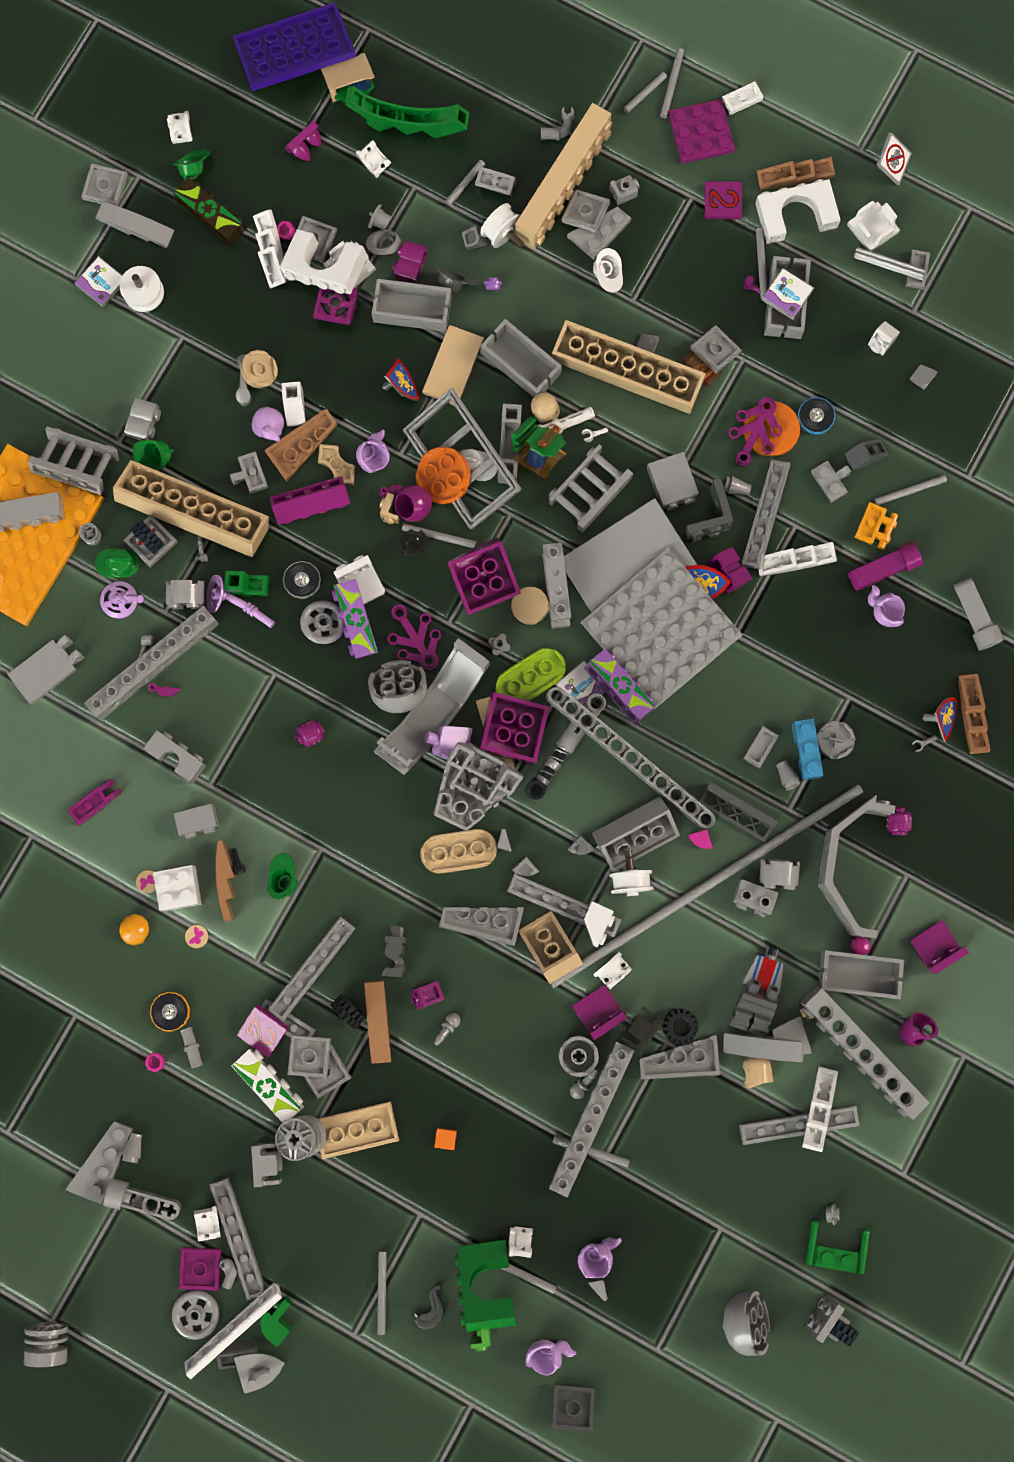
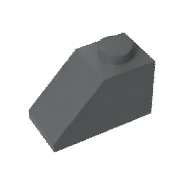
M881 439L861 442L845 453L847 463L853 470L864 468L889 455Z

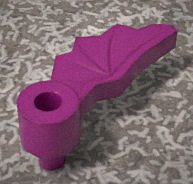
M392 485L389 489L381 487L379 494L381 497H386L387 493L397 496L398 492L404 487L400 485Z

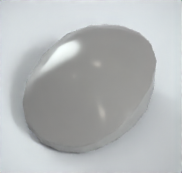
M392 230L374 232L366 240L368 250L376 255L393 254L402 244L400 237Z

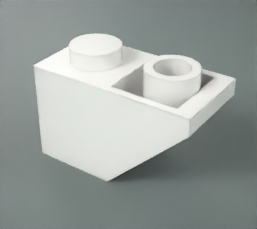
M885 321L874 332L868 345L872 351L883 356L900 332Z
M281 383L287 427L304 424L306 419L301 383Z
M591 902L584 917V923L593 946L598 947L599 944L603 945L607 934L604 933L606 927H611L615 916H612L614 911L595 902Z

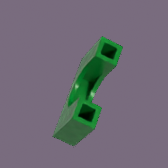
M501 1240L458 1246V1254L455 1255L456 1267H460V1273H457L458 1286H462V1292L458 1294L459 1303L464 1307V1312H460L461 1324L466 1325L467 1332L515 1326L512 1297L483 1300L478 1298L471 1290L473 1281L482 1272L509 1267L506 1241Z

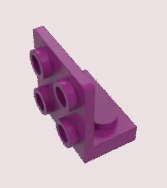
M939 921L910 940V943L930 974L939 973L969 954L965 946H959L944 921Z
M605 985L573 1005V1009L594 1040L627 1019Z

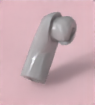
M227 1258L220 1261L219 1267L226 1275L222 1287L230 1290L237 1276V1269L234 1262Z

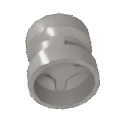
M85 523L79 529V536L85 543L91 546L100 543L102 533L94 524Z

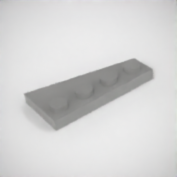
M444 907L439 928L515 946L524 907Z
M717 1035L639 1059L641 1080L720 1075Z
M114 1121L65 1190L102 1205L109 1183L114 1178L123 1155L121 1154L134 1128Z

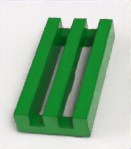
M530 416L512 433L513 451L519 452L528 444L526 440L537 428V424H535L537 421L536 417Z

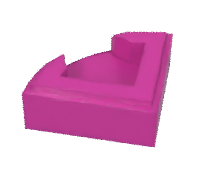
M707 830L688 835L690 841L697 847L702 849L713 848Z

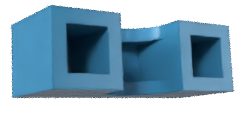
M814 719L795 721L791 726L794 743L797 744L799 752L798 768L800 780L821 778L824 775Z

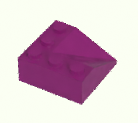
M498 537L484 542L447 562L464 609L468 615L521 594L502 542Z
M493 692L490 695L480 749L529 764L536 763L550 707Z

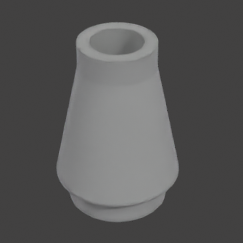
M732 475L730 477L726 476L723 481L726 494L748 496L751 491L750 484Z
M787 761L776 765L782 787H785L786 791L800 785V778Z
M130 1134L121 1154L123 1155L122 1161L138 1164V1160L141 1159L142 1135Z

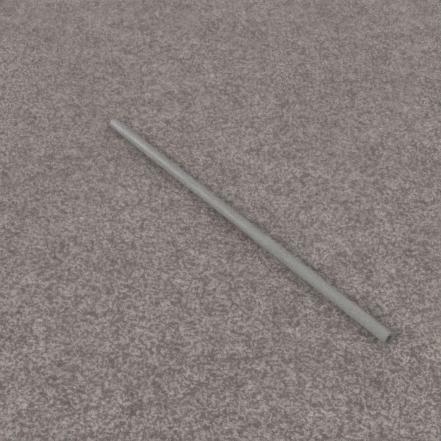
M859 785L854 786L581 959L583 965L552 982V987L555 988L854 799L863 793L862 788Z

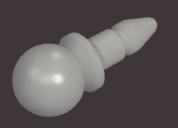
M450 1013L446 1016L445 1022L442 1023L443 1028L436 1037L435 1045L443 1042L448 1033H453L454 1028L460 1025L461 1019L458 1014Z
M594 1069L583 1080L579 1079L577 1083L571 1086L570 1094L573 1098L581 1099L584 1097L586 1091L589 1090L588 1085L596 1077L598 1070Z

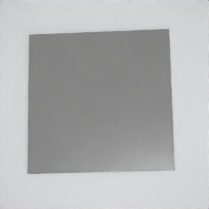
M655 498L564 556L565 571L591 613L667 548L670 549L685 568L686 566L697 564Z

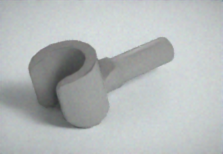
M144 635L141 637L142 646L139 658L145 654L147 646H153L154 636Z
M934 735L922 741L916 740L911 745L919 743L921 748L915 752H920L923 746L937 740V736Z

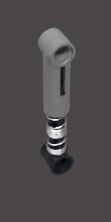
M595 693L586 698L583 706L598 717L606 706V700L601 694ZM593 698L598 699L600 702L597 709L591 706ZM588 716L583 722L584 726H588L590 724V718ZM570 722L557 741L556 745L558 748L554 749V754L548 757L549 759L544 763L545 767L543 770H540V774H537L535 778L533 777L526 785L525 793L528 798L539 800L545 795L550 778L555 776L554 772H557L561 767V762H564L563 759L566 755H572L586 733L573 722ZM535 784L540 788V793L536 796L532 795L530 791L531 787Z

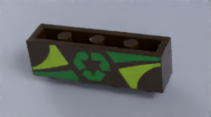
M187 177L173 192L176 200L230 246L245 231L244 221L237 214L233 215L230 213V209L224 203H218L216 197L211 192H205L198 181H192Z

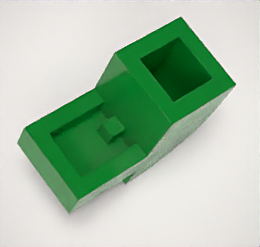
M225 571L224 590L228 593L252 597V595L268 596V576L248 575L244 571Z
M288 1296L284 1300L280 1299L273 1306L275 1311L270 1308L261 1318L263 1335L276 1347L280 1345L292 1329V1326L281 1318L293 1302Z

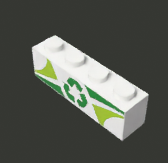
M249 1049L232 1067L282 1123L293 1118L304 1108L302 1105L304 1101L297 1093L293 1095L289 1090L290 1085L283 1078L280 1080L275 1075L277 1073L275 1068L271 1064H265L262 1060L264 1058L257 1049L255 1051Z

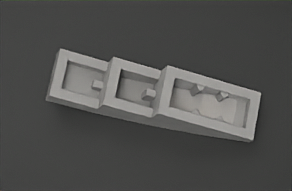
M102 201L95 218L128 235L133 234L147 242L150 240L164 248H167L174 232L173 229L154 220Z
M724 1033L723 1053L762 1059L803 1062L804 1042L772 1036L762 1037L751 1034Z

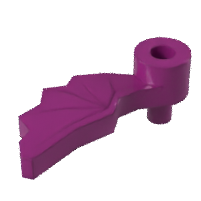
M154 683L148 685L149 691L153 692L156 690L159 695L166 697L174 696L176 692L180 691V688H170L167 686L161 688Z

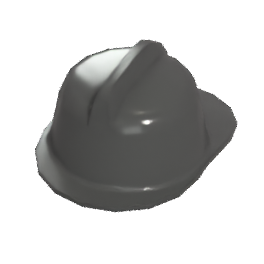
M436 267L439 272L436 286L451 288L452 294L460 292L465 284H478V280L472 276L450 271L443 267Z

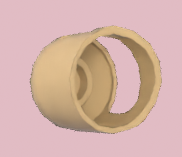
M540 393L531 402L532 414L538 422L547 424L552 419L558 418L560 407L551 394Z
M747 1057L744 1060L745 1088L774 1082L769 1059Z

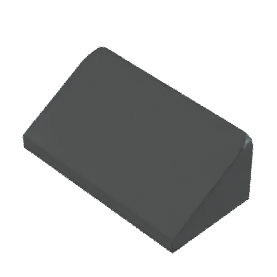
M256 1339L234 1341L216 1356L219 1370L235 1368L234 1357L258 1353Z

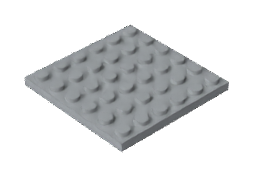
M669 548L663 551L580 622L602 649L612 653L617 663L624 667L633 681L640 685L641 690L652 698L656 705L654 710L743 636Z

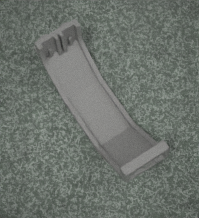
M458 638L454 643V649L433 683L427 689L421 704L411 710L402 723L385 739L382 737L377 742L378 746L374 752L405 775L432 748L433 744L425 743L424 741L427 731L436 733L437 727L449 726L467 702L489 667L490 662Z
M877 795L869 798L825 832L818 887L848 934L853 937L859 936L866 939H877L878 931L862 928L857 924L833 884V875L840 832L863 813L884 817L894 814L895 806L890 805L889 801L878 800L876 802Z

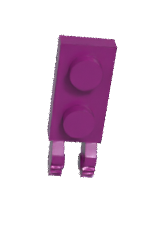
M113 779L94 789L67 810L78 826L84 824L109 805L110 801L121 795L122 791L120 789L114 790L107 797L103 793L115 784Z

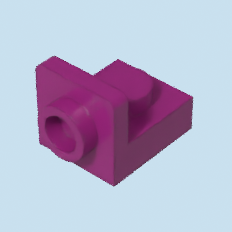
M438 981L411 991L412 1003L418 1010L444 1000Z

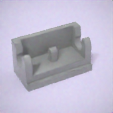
M480 166L475 185L512 197L513 187L516 186L517 181L514 176Z

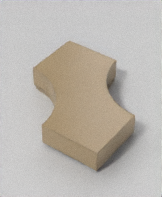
M320 444L318 464L328 467L334 474V478L342 476L345 485H354L355 465L349 464L341 458L338 446Z

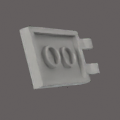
M64 635L59 639L58 643L55 640H51L7 674L29 704H34L77 671L74 665L85 658L78 650L72 652L70 656L67 654L65 649L73 644L70 637Z

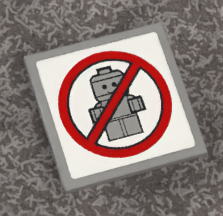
M889 132L876 165L898 186L901 183L912 153L892 132Z

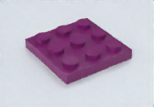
M722 99L669 110L668 115L681 164L734 153L735 147Z

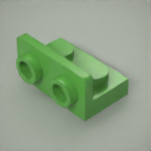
M490 1329L479 1330L476 1336H471L470 1349L475 1348V1351L487 1350V1347L491 1346Z

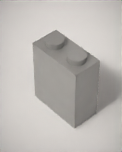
M684 452L648 464L647 471L662 510L667 509V511L677 508L679 504L685 503V505L696 501L695 499H697L699 492Z

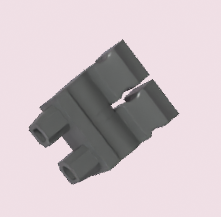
M390 926V936H385V942L387 943L385 956L395 962V966L393 968L386 967L381 975L383 977L404 978V974L407 971L405 960L401 958L405 954L404 945H407V938L403 937L404 927Z
M751 978L748 984L743 986L736 1003L735 1012L733 1011L730 1015L729 1025L747 1031L749 1027L748 1032L766 1037L768 1026L771 1024L778 1006V987L768 985L765 992L759 990L761 982Z

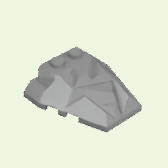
M457 742L447 758L434 809V816L467 831L485 816L484 813L491 807H497L503 797L506 795L509 797L523 779V775L507 765L506 761L490 752L480 749V747L472 743Z

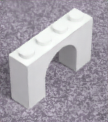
M819 179L811 184L802 183L789 189L784 187L776 192H763L757 196L755 205L766 244L785 239L787 232L782 217V209L792 202L805 203L813 210L819 232L838 228L841 221L829 179L824 181Z
M297 229L280 265L284 277L291 281L298 280L306 285L313 284L321 289L328 288L340 294L347 293L351 295L368 257L364 247L346 242L339 259L333 266L324 270H316L310 267V262L319 243L313 233Z

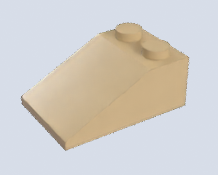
M552 911L518 930L549 984L583 965L578 953Z

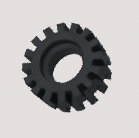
M340 994L330 1004L332 1009L354 1030L366 1019L365 1015L343 994Z
M673 1009L663 1019V1033L668 1040L675 1044L683 1045L690 1043L696 1037L699 1030L697 1018L686 1009ZM677 1019H684L688 1024V1029L683 1034H677L673 1030V1023Z

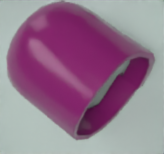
M916 1012L907 1018L899 1028L901 1040L911 1047L920 1046L924 1043V1040H931L938 1035V1027L935 1021L928 1015ZM913 1023L918 1025L920 1031L915 1029ZM925 1025L931 1026V1035H924L923 1027Z

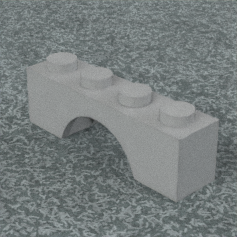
M503 404L499 456L517 481L519 452L513 451L512 433L521 426L522 405ZM498 470V483L508 484Z

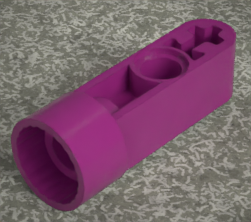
M910 541L897 547L895 552L849 572L848 577L855 591H859L904 570L909 572L923 565V560L916 544Z

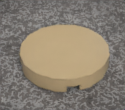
M255 350L243 358L240 372L242 378L250 386L265 388L276 379L278 367L274 358H271L267 352Z
M536 587L520 589L521 594L514 596L511 609L513 615L526 625L537 624L547 616L549 600L543 591Z

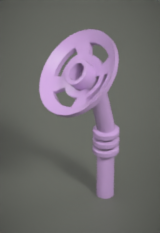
M214 575L211 578L206 592V606L209 612L215 613L221 602L227 600L241 607L244 612L247 611L248 615L254 616L268 627H273L275 622L261 613L258 607L226 592L223 587L222 578L219 575Z
M117 581L110 583L103 589L100 596V605L108 616L121 619L131 615L136 609L137 604L142 603L144 598L142 595H137L135 589L130 584ZM116 586L126 587L128 591H125L122 588H116ZM110 590L111 593L108 601L105 602V595ZM126 603H131L130 607L126 609ZM110 607L113 610L117 611L120 610L121 613L111 612L110 610H108V608Z

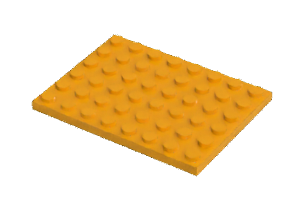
M7 444L0 455V502L58 492L62 496L65 519H61L58 523L44 522L40 526L31 527L27 525L22 526L23 528L19 530L5 529L4 532L0 533V612L27 627L80 541V527L85 523H91L105 498L99 494L32 473L28 464L31 456Z

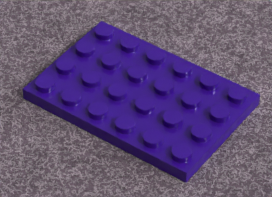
M335 2L233 36L252 92L356 57L354 47Z

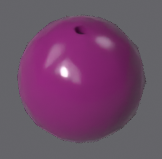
M407 485L398 492L395 498L397 514L408 522L423 520L428 516L432 508L430 494L419 485Z

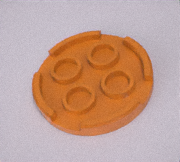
M775 401L776 410L774 416L777 424L782 428V434L779 437L771 435V426L766 417L763 425L769 441L774 445V451L769 455L763 452V444L758 434L752 450L759 455L765 457L784 455L794 447L799 438V419L790 407L781 402ZM769 404L763 405L764 409H770ZM759 414L747 418L744 425L755 422ZM774 428L773 433L779 434L780 430L778 428ZM751 432L744 434L746 442ZM767 445L765 450L769 452L772 450V447Z
M447 447L431 449L422 456L416 474L417 485L423 487L430 494L434 503L450 504L459 500L467 491L471 478L470 467L465 457L457 450Z

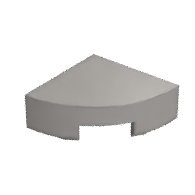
M580 836L568 848V851L576 855H585L592 852L595 848Z
M527 857L512 869L516 874L525 877L539 872Z

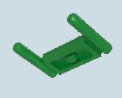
M812 1220L805 1264L865 1274L870 1231L868 1229L862 1230L859 1252L816 1245L819 1222Z

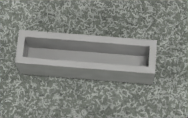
M58 492L0 502V533L4 532L5 529L19 530L23 528L22 526L30 525L31 527H36L44 522L58 523L61 519H65L63 499Z

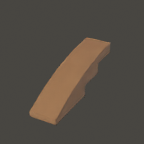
M832 157L814 162L813 159L795 164L791 161L757 171L760 189L795 186L802 183H811L819 179L825 180L836 177Z
M978 674L958 676L961 708L969 753H988L990 751V744L984 713L986 707Z
M220 840L217 843L216 885L224 921L229 922L235 919L229 901L236 899L230 880L237 878L234 873V867L225 841Z
M384 980L366 981L364 986L371 1063L391 1062Z

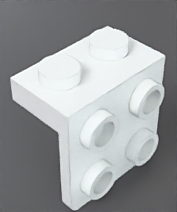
M363 555L353 560V563L340 565L334 571L338 583L352 579L357 580L364 604L385 593L368 555L365 557Z

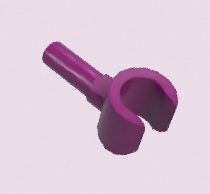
M747 276L744 281V288L746 290H754L760 294V288L754 285L756 279L752 276Z

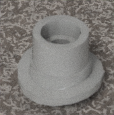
M381 204L377 206L374 213H369L371 218L368 228L370 229L373 225L385 230L392 217L383 212Z

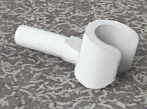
M604 428L592 432L589 429H585L582 431V435L589 433L590 437L585 438L584 441L591 442L593 437L607 433L608 429Z

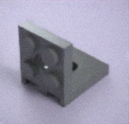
M721 478L713 480L710 488L717 518L687 525L684 532L685 542L691 541V543L701 541L703 537L715 538L720 533L729 531L733 518Z

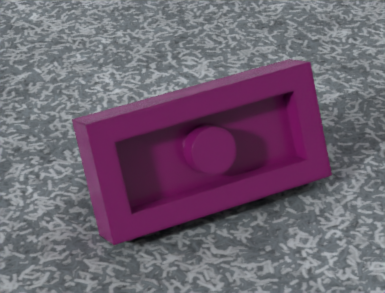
M312 121L285 147L289 154L292 152L296 157L310 161V152L304 140L311 145L321 146V136L315 121Z

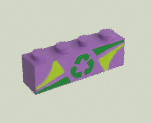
M352 579L334 585L335 590H332L334 601H338L340 605L337 611L340 620L344 619L346 625L343 627L345 637L350 638L351 645H348L351 656L355 655L356 659L378 653L357 580Z
M606 649L595 656L584 667L587 673L634 725L656 707L652 698L641 690L640 685L633 681L628 675L627 670L620 666L615 660L614 655Z

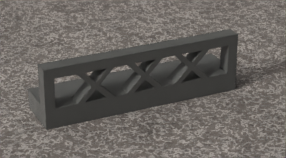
M711 782L699 800L712 813L764 843L778 823L774 818ZM708 793L715 796L716 805L709 806L703 802ZM729 804L732 806L734 814L726 816L722 813L721 806ZM737 815H748L751 824H740ZM763 824L768 827L764 836L756 833L754 825Z

